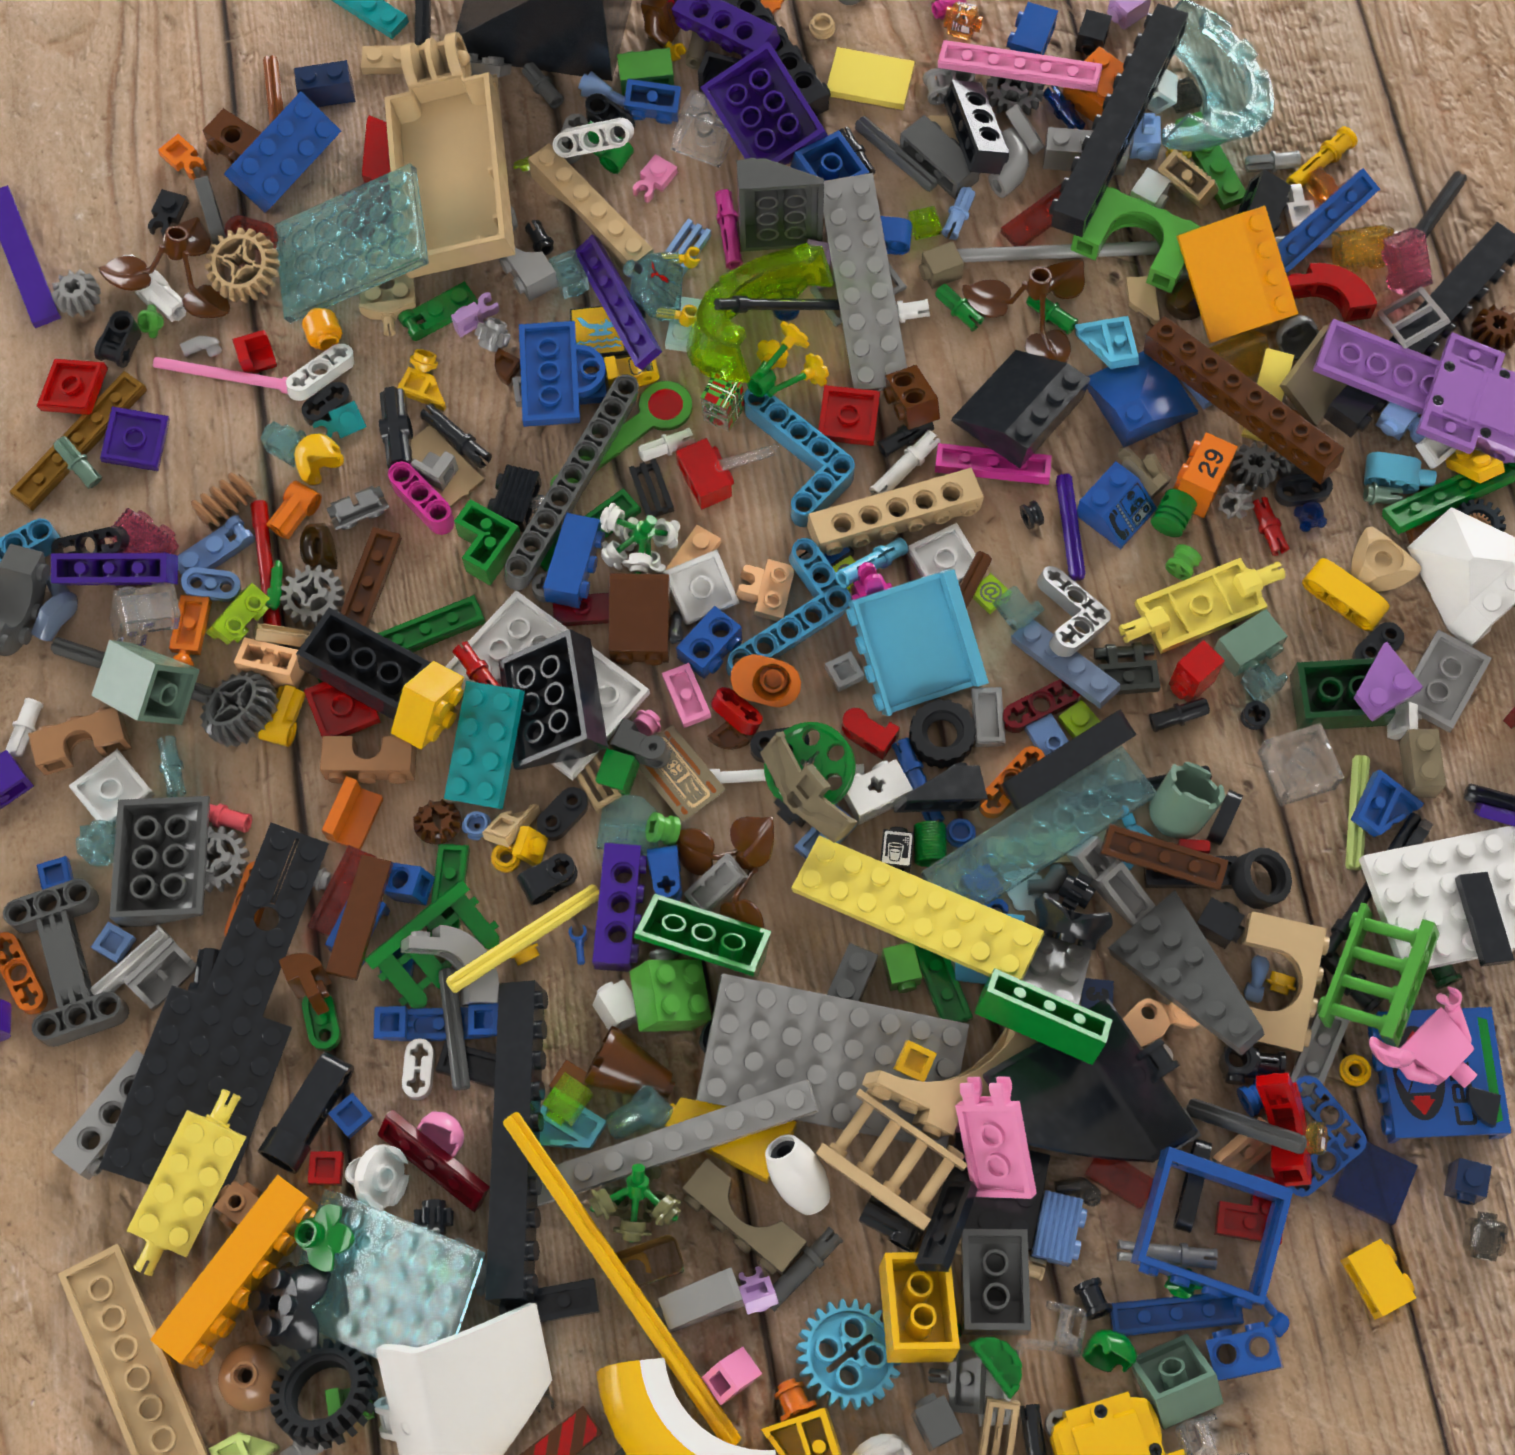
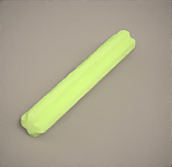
M1355 755L1352 759L1345 867L1348 870L1354 871L1362 869L1359 859L1364 855L1366 831L1351 820L1369 781L1370 758L1365 755Z

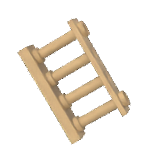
M868 1088L866 1093L859 1089L856 1097L863 1101L851 1121L836 1143L832 1142L829 1147L822 1143L815 1154L883 1204L924 1231L931 1221L926 1216L929 1211L927 1206L954 1166L961 1171L965 1170L968 1165L963 1161L965 1155L951 1145H948L945 1149L882 1104L884 1100L873 1096L871 1089ZM875 1110L890 1121L862 1162L858 1161L855 1166L845 1159L848 1154L846 1150L872 1111ZM901 1128L917 1140L890 1180H885L881 1184L872 1178L875 1173L873 1168ZM928 1147L944 1159L916 1201L912 1199L908 1203L899 1197L902 1192L900 1187Z

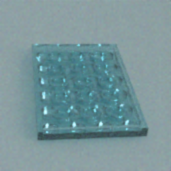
M411 163L274 224L276 248L279 253L278 260L281 265L279 267L283 316L290 323L304 318L311 309L327 308L429 264L417 168Z
M324 1189L317 1212L324 1205L334 1204L341 1206L342 1215L339 1222L351 1228L355 1241L348 1250L342 1253H335L334 1268L330 1272L331 1276L326 1293L320 1301L311 1307V1311L319 1322V1333L377 1359L376 1348L382 1344L422 1347L459 1333L485 1252L336 1191ZM303 1250L298 1265L310 1264L306 1250Z

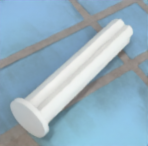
M158 924L155 932L91 987L92 994L96 995L102 992H114L124 983L123 980L163 944L170 935Z

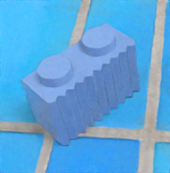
M1048 1190L1044 1191L1030 1254L1031 1257L1047 1260L1049 1263L1066 1267L1071 1265L1072 1259L1078 1260L1081 1241L1076 1240L1078 1227L1084 1228L1087 1217V1209L1082 1208L1083 1199Z

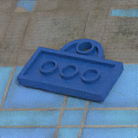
M575 321L519 324L523 426L580 423L579 399L595 394L605 382L606 367L603 357L592 347L576 344ZM588 367H597L599 369L594 375L584 372Z

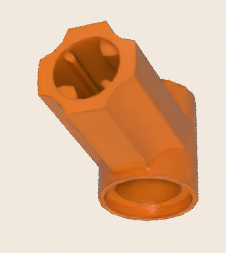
M297 480L291 482L285 490L283 503L268 521L267 526L279 537L289 540L306 515L312 516L317 511L322 501V495Z

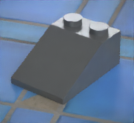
M964 1229L961 1235V1335H1028L1031 1331L1028 1230Z

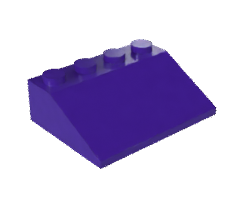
M769 41L700 87L745 159L766 158L787 165L792 162L794 152L828 136Z

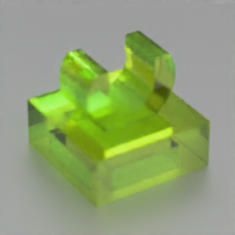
M935 206L908 212V220L913 225L912 232L915 240L941 234L942 226Z

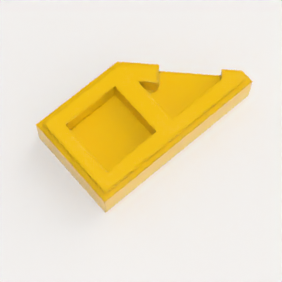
M408 366L397 388L403 389L407 398L426 405L432 403L437 409L445 411L446 405L435 377Z

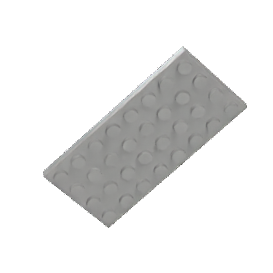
M722 973L696 1100L730 1106L807 1079L810 1082L819 1112L796 1120L844 1130L863 1103V1101L856 1097V1093L859 1089L865 1093L868 1090L867 1087L862 1085L866 1073L882 1070L903 1079L915 1080L893 1070L906 1040H910L937 1053L925 1082L942 1081L960 1074L969 1024ZM891 1099L883 1101L882 1104L913 1125L912 1121L915 1114L901 1110L898 1107L899 1103ZM873 1110L858 1133L879 1137L890 1120ZM913 1125L915 1128H917L918 1130L922 1131L921 1128H919V1127ZM900 1128L893 1140L914 1144L917 1139ZM949 1136L933 1140L946 1149Z

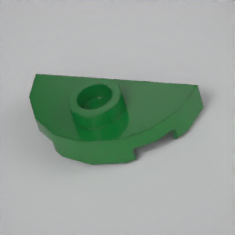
M979 1337L969 1342V1346L1007 1398L1011 1399L1019 1390L1022 1378V1362L1016 1350L1007 1342L994 1337Z

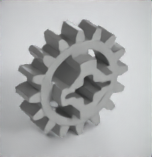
M306 565L305 572L302 573L300 570L295 569L296 577L287 576L286 580L289 585L281 586L283 596L280 597V601L284 606L283 609L286 615H291L290 617L294 623L301 619L304 627H307L310 621H313L316 626L329 607L338 612L336 606H343L344 603L341 596L345 595V591L340 586L342 583L339 577H334L331 569L324 572L321 565H318L315 570H311L310 566ZM324 583H326L331 588V592H328L327 588H324ZM294 600H297L301 605V609L295 606Z
M211 826L208 827L205 889L210 893L214 886L220 892H224V884L228 883L231 887H235L233 879L235 877L242 879L243 874L240 870L241 868H246L249 864L243 859L250 856L247 848H243L246 843L242 837L237 838L238 835L234 830L227 834L224 826H220L218 832H215ZM227 843L233 847L235 855L228 852Z

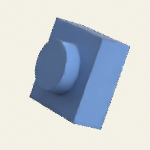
M108 921L91 948L118 964L124 959L136 938Z

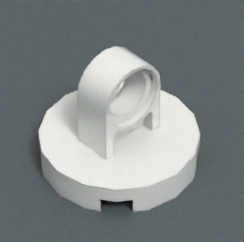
M375 1145L367 1150L362 1157H358L349 1163L345 1171V1178L354 1186L356 1197L363 1206L383 1211L387 1206H395L405 1193L409 1181V1175L404 1174V1163L408 1164L407 1158L400 1149L394 1146Z

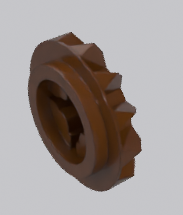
M443 799L436 802L429 800L428 804L424 807L419 806L416 816H413V828L416 835L422 841L429 844H443L452 840L458 834L462 825L461 814L454 803H447ZM433 814L438 815L442 819L440 830L434 822L431 823L433 821Z

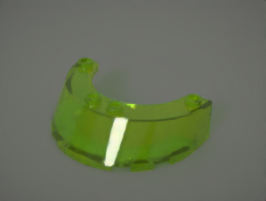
M807 243L800 244L794 248L763 255L739 266L731 272L722 274L719 277V281L705 292L695 315L686 344V351L691 365H695L701 374L710 378L748 383L751 378L739 347L746 338V331L742 326H738L730 321L739 313H734L732 310H716L714 308V300L716 298H732L735 295L747 296L751 299L798 298L808 285L832 287L834 282L823 247L810 246Z

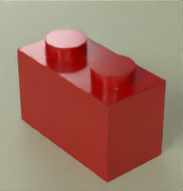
M707 438L676 451L677 465L701 510L732 497V485H734L732 474L729 469H723L720 463L722 462V457L716 446L712 447Z
M1205 640L1201 641L1178 661L1169 681L1173 694L1181 700L1184 699L1186 702L1198 698L1215 682L1225 662Z

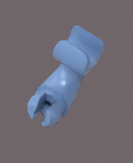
M1257 955L1251 960V983L1247 982L1244 989V997L1248 1001L1255 1003L1262 1001L1265 989L1262 985L1270 966L1266 957Z

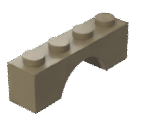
M706 1158L682 1187L683 1193L686 1195L683 1200L696 1212L703 1209L711 1216L708 1220L709 1223L721 1233L728 1230L736 1238L733 1240V1243L743 1252L748 1254L750 1251H753L761 1259L758 1261V1264L768 1273L773 1275L777 1272L782 1276L806 1247L807 1241L782 1220L767 1227H754L742 1222L734 1214L729 1203L732 1179Z

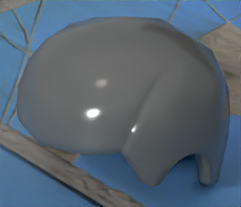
M1306 315L1289 317L1279 325L1276 333V342L1280 351L1294 355L1293 360L1300 359L1319 333L1315 321Z

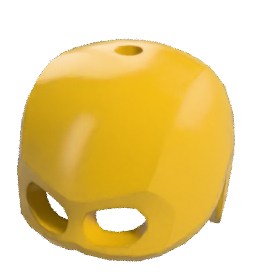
M311 434L304 437L298 443L294 452L297 471L301 479L308 485H318L322 482L319 470L321 467L337 468L344 463V456L340 451V447L333 439L323 434Z

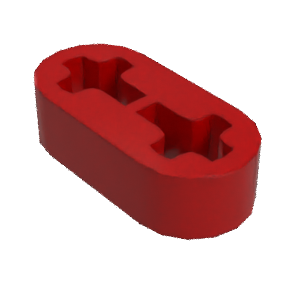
M721 687L716 691L711 700V706L715 712L742 734L754 735L763 722L761 713L744 698L740 697L733 689Z

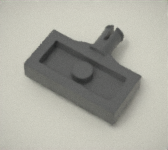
M959 1343L960 1349L953 1362L949 1363L948 1369L930 1368L928 1374L940 1375V1377L928 1376V1380L930 1383L947 1384L949 1405L953 1412L984 1415L986 1367L969 1344Z

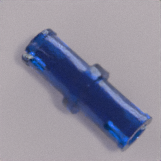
M1051 85L1053 93L1047 87L1043 97L1054 109L1056 118L1061 119L1068 129H1075L1077 127V129L1083 130L1086 123L1074 110L1075 105L1073 102L1066 99L1058 86Z

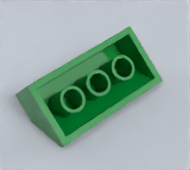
M654 894L635 931L634 938L753 977H758L767 955L772 931Z

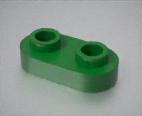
M330 995L325 998L329 1011L318 1016L307 996H304L302 1010L310 1043L319 1051L333 1050L341 1041V1029L333 997ZM324 1032H331V1037L327 1041L321 1040V1035Z

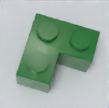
M470 499L454 520L458 536L471 543L462 560L467 573L491 586L505 566L521 534L518 525Z

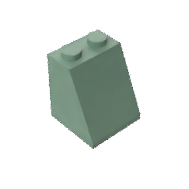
M109 640L91 696L137 721L182 725L200 669L134 643Z

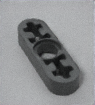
M206 175L196 178L194 181L213 244L218 245L220 243L218 235L227 238L209 177Z

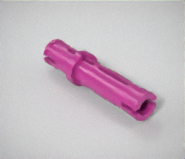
M722 189L715 193L718 208L716 219L721 227L726 268L736 270L744 265L736 223L738 221V214L734 210L732 191Z

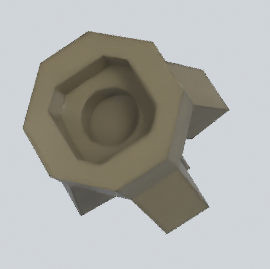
M1128 446L1119 449L1117 456L1122 460V465L1140 479L1151 499L1160 493L1171 481V478L1164 472L1155 454H1148L1144 460H1141Z

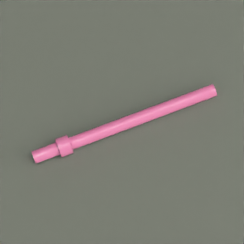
M155 357L153 360L154 368L278 389L281 393L288 394L286 386L288 377L285 376L280 379Z

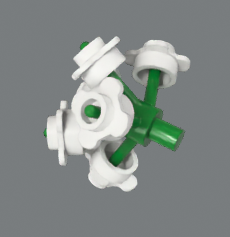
M611 503L609 507H606L600 517L601 529L607 533L613 531L615 536L620 538L622 544L620 545L614 540L610 543L602 542L601 557L604 562L610 567L614 566L619 571L623 569V565L629 569L630 574L663 573L666 570V566L661 564L660 555L655 551H651V539L653 538L655 545L658 547L667 545L670 549L676 548L678 545L677 538L680 523L677 520L667 522L664 518L657 520L652 515H648L644 521H638L634 517L625 521V511L621 510L615 503ZM639 544L638 553L629 554V559L626 560L628 556L625 551H632L634 546Z

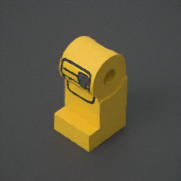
M615 356L604 357L609 389L614 380L620 375L628 374L633 376L638 381L639 387L653 384L660 377L656 358L641 370L635 366L631 357L615 359Z

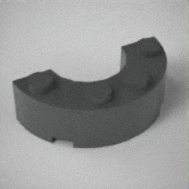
M14 544L9 545L0 562L1 656H10L17 652L24 644L27 645L31 641V632L38 612L43 606L46 580L50 574V566L46 564L43 552Z

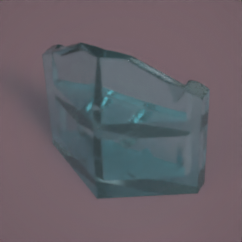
M623 795L602 809L596 848L604 850V843L641 845L643 855H647V849L658 848V842L647 841L645 835L649 816L653 812L658 811L641 796Z

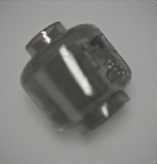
M1478 1211L1477 1217H1469L1465 1220L1463 1247L1470 1251V1257L1496 1261L1497 1256L1505 1254L1508 1226L1504 1222L1497 1221L1498 1214Z

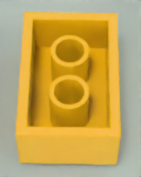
M918 1252L885 1253L879 1265L887 1363L953 1362L960 1349L951 1266L949 1272L920 1271L915 1265Z

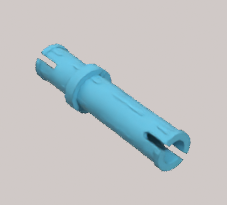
M896 538L885 546L879 545L875 547L869 555L838 570L835 574L837 583L841 587L846 588L859 580L858 568L864 562L873 563L876 570L887 568L892 564L893 560L908 553L906 541L902 538Z

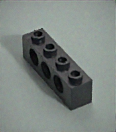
M952 80L943 102L969 172L1000 175L1004 164L1008 162L1009 148L1005 144L1002 130L998 126L995 113L992 111L989 97L985 93L982 83Z

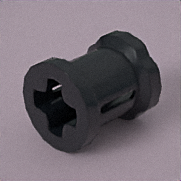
M1099 1277L1081 1282L1073 1288L1074 1293L1080 1296L1086 1310L1084 1316L1087 1321L1101 1318L1113 1310L1112 1304L1107 1303L1100 1287L1102 1281Z

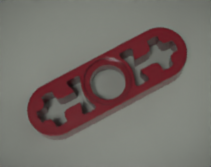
M1059 679L1009 704L1003 711L1004 727L1011 733H1020L1025 730L1026 726L1050 713L1055 715L1075 705L1079 700L1080 694L1073 689L1071 697L1064 694L1058 697L1056 704L1054 697L1061 694L1063 687L1067 690L1073 689ZM1039 698L1048 701L1050 708L1044 712L1038 711L1034 708L1033 702ZM1025 705L1027 706L1028 713L1021 717L1020 723H1017L1016 720L1010 721L1011 713L1019 716L1025 713Z

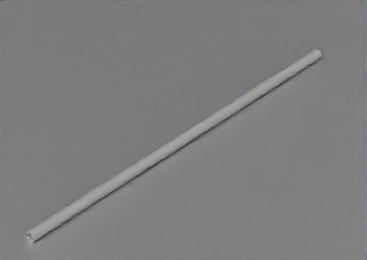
M1412 231L1330 234L1316 248L1410 245L1408 238ZM1275 236L1276 242H1280L1285 236ZM1157 241L1105 243L1098 257L1157 255L1160 249ZM1072 244L957 249L963 262L1088 258L1070 250Z

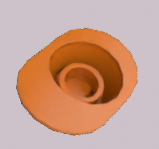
M751 654L742 657L731 670L730 681L733 690L740 697L771 707H784L796 700L801 690L799 673L792 665L778 659Z

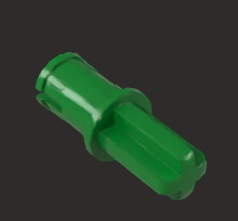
M947 284L941 285L935 292V297L951 311V315L953 317L957 316L971 331H975L978 328L971 318L979 325L984 321V317L967 303L968 299H962Z
M1028 296L1026 304L1040 314V300H1034ZM1046 298L1045 321H1051L1069 335L1075 329L1079 319L1074 318L1060 308L1058 302L1054 304Z

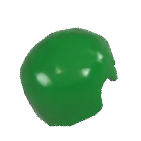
M1102 1329L1090 1336L1083 1350L1082 1357L1087 1363L1104 1372H1111L1117 1365H1122V1371L1126 1372L1135 1364L1137 1352L1130 1339L1124 1334Z

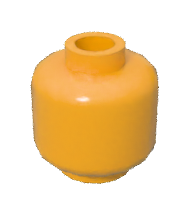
M314 308L302 320L303 331L309 345L313 348L326 351L331 346L339 343L343 332L336 314L332 310Z

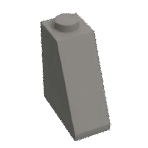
M732 1267L658 1298L661 1307L655 1308V1312L664 1325L668 1327L669 1332L673 1333L744 1307L735 1275Z

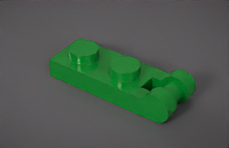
M464 281L412 310L407 309L401 312L398 320L403 327L408 328V334L411 339L418 341L453 322L452 314L462 306H468L473 302L478 304V299ZM422 319L424 320V323H422V324L417 323L418 321H420V320H422Z

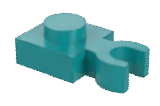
M355 401L329 411L331 420H318L312 424L313 428L325 426L327 429L326 436L330 438L336 431L339 437L343 438L367 427Z

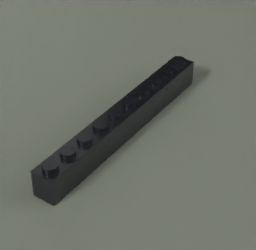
M1159 3L1153 14L1148 13L1144 23L1145 30L1143 34L1138 33L1133 46L1135 50L1133 53L1127 54L1123 65L1124 71L1122 74L1118 73L1115 78L1113 93L1106 95L1102 107L1103 112L1101 115H1096L1092 125L1093 132L1091 136L1086 135L1083 141L1081 156L1076 155L1071 166L1072 173L1070 177L1064 178L1060 188L1061 195L1059 199L1054 198L1049 210V214L1052 215L1051 227L1083 237L1186 31L1189 13Z
M1496 222L1430 294L1431 298L1448 316L1451 323L1407 348L1429 357L1435 353L1440 346L1438 341L1442 337L1447 339L1457 327L1456 321L1458 319L1464 321L1473 309L1471 305L1475 301L1480 303L1490 290L1488 286L1491 283L1496 285L1506 273L1504 270L1506 266L1513 267L1515 265V233L1499 222ZM1424 301L1417 310L1426 306V301ZM1432 310L1401 328L1398 332L1406 340L1439 321L1440 318ZM1394 336L1389 339V341L1400 345ZM1347 385L1331 402L1324 418L1351 438L1358 429L1363 432L1373 419L1371 415L1375 411L1380 413L1389 401Z
M535 980L499 983L485 1300L495 1306L534 1303V1294L538 1292L535 1261L539 1259L540 1249L538 1241H536V1228L540 1226L541 1215L537 1208V1198L542 1191V1182L503 1125V1121L508 1116L518 1112L539 1142L540 1132L544 1129L541 1101L545 1098L542 1070L546 1067L543 1039L547 1037L544 1009L548 1007V995L546 990Z

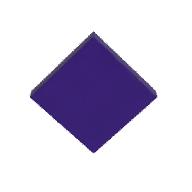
M112 406L100 456L101 462L159 471L170 422L169 416Z

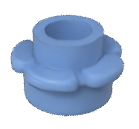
M479 811L471 812L465 817L462 823V830L465 834H468L469 839L480 840L483 837L482 832L490 825L491 819L485 813ZM475 824H480L479 828H475L474 826Z

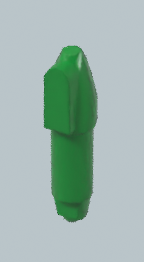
M279 560L275 561L274 567L271 569L270 588L266 591V595L270 599L265 605L273 611L278 609L281 603L280 597L282 596L283 566Z

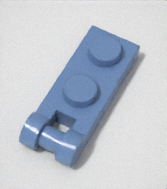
M234 515L223 526L179 554L178 571L183 575L187 569L192 567L215 569L251 545L255 540V536L249 529L244 528V522L240 516ZM235 534L237 536L236 539L230 542L228 538Z

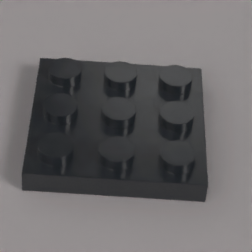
M956 1133L953 1147L964 1154L961 1133ZM1029 1150L1037 1192L1032 1199L975 1197L964 1229H1027L1028 1251H1031L1051 1155ZM954 1166L946 1181H970L967 1167L964 1171H961Z

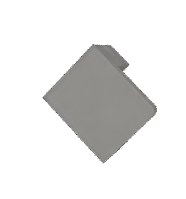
M446 451L441 457L429 452L422 462L413 459L410 463L429 484L442 491L458 471L455 456Z

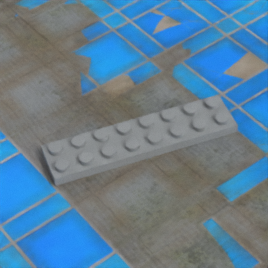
M873 173L824 181L823 217L853 388L883 391V388L886 387L885 375L907 368Z

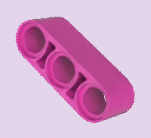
M403 461L394 463L389 468L388 477L395 494L432 532L439 535L449 533L454 528L455 523L448 502L409 463ZM408 477L406 481L398 482L400 478ZM420 496H427L424 500H416ZM438 515H446L440 520L434 519Z

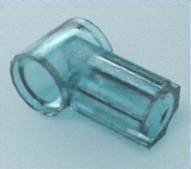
M645 1086L637 1091L630 1103L607 1114L605 1123L609 1128L610 1134L616 1140L619 1138L623 1139L647 1125H650L652 1128L661 1127L671 1117L673 1108L653 1087Z

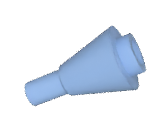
M591 71L588 75L584 74L578 86V89L581 90V96L588 97L595 93L603 94L613 103L624 107L625 96L613 91L594 72Z

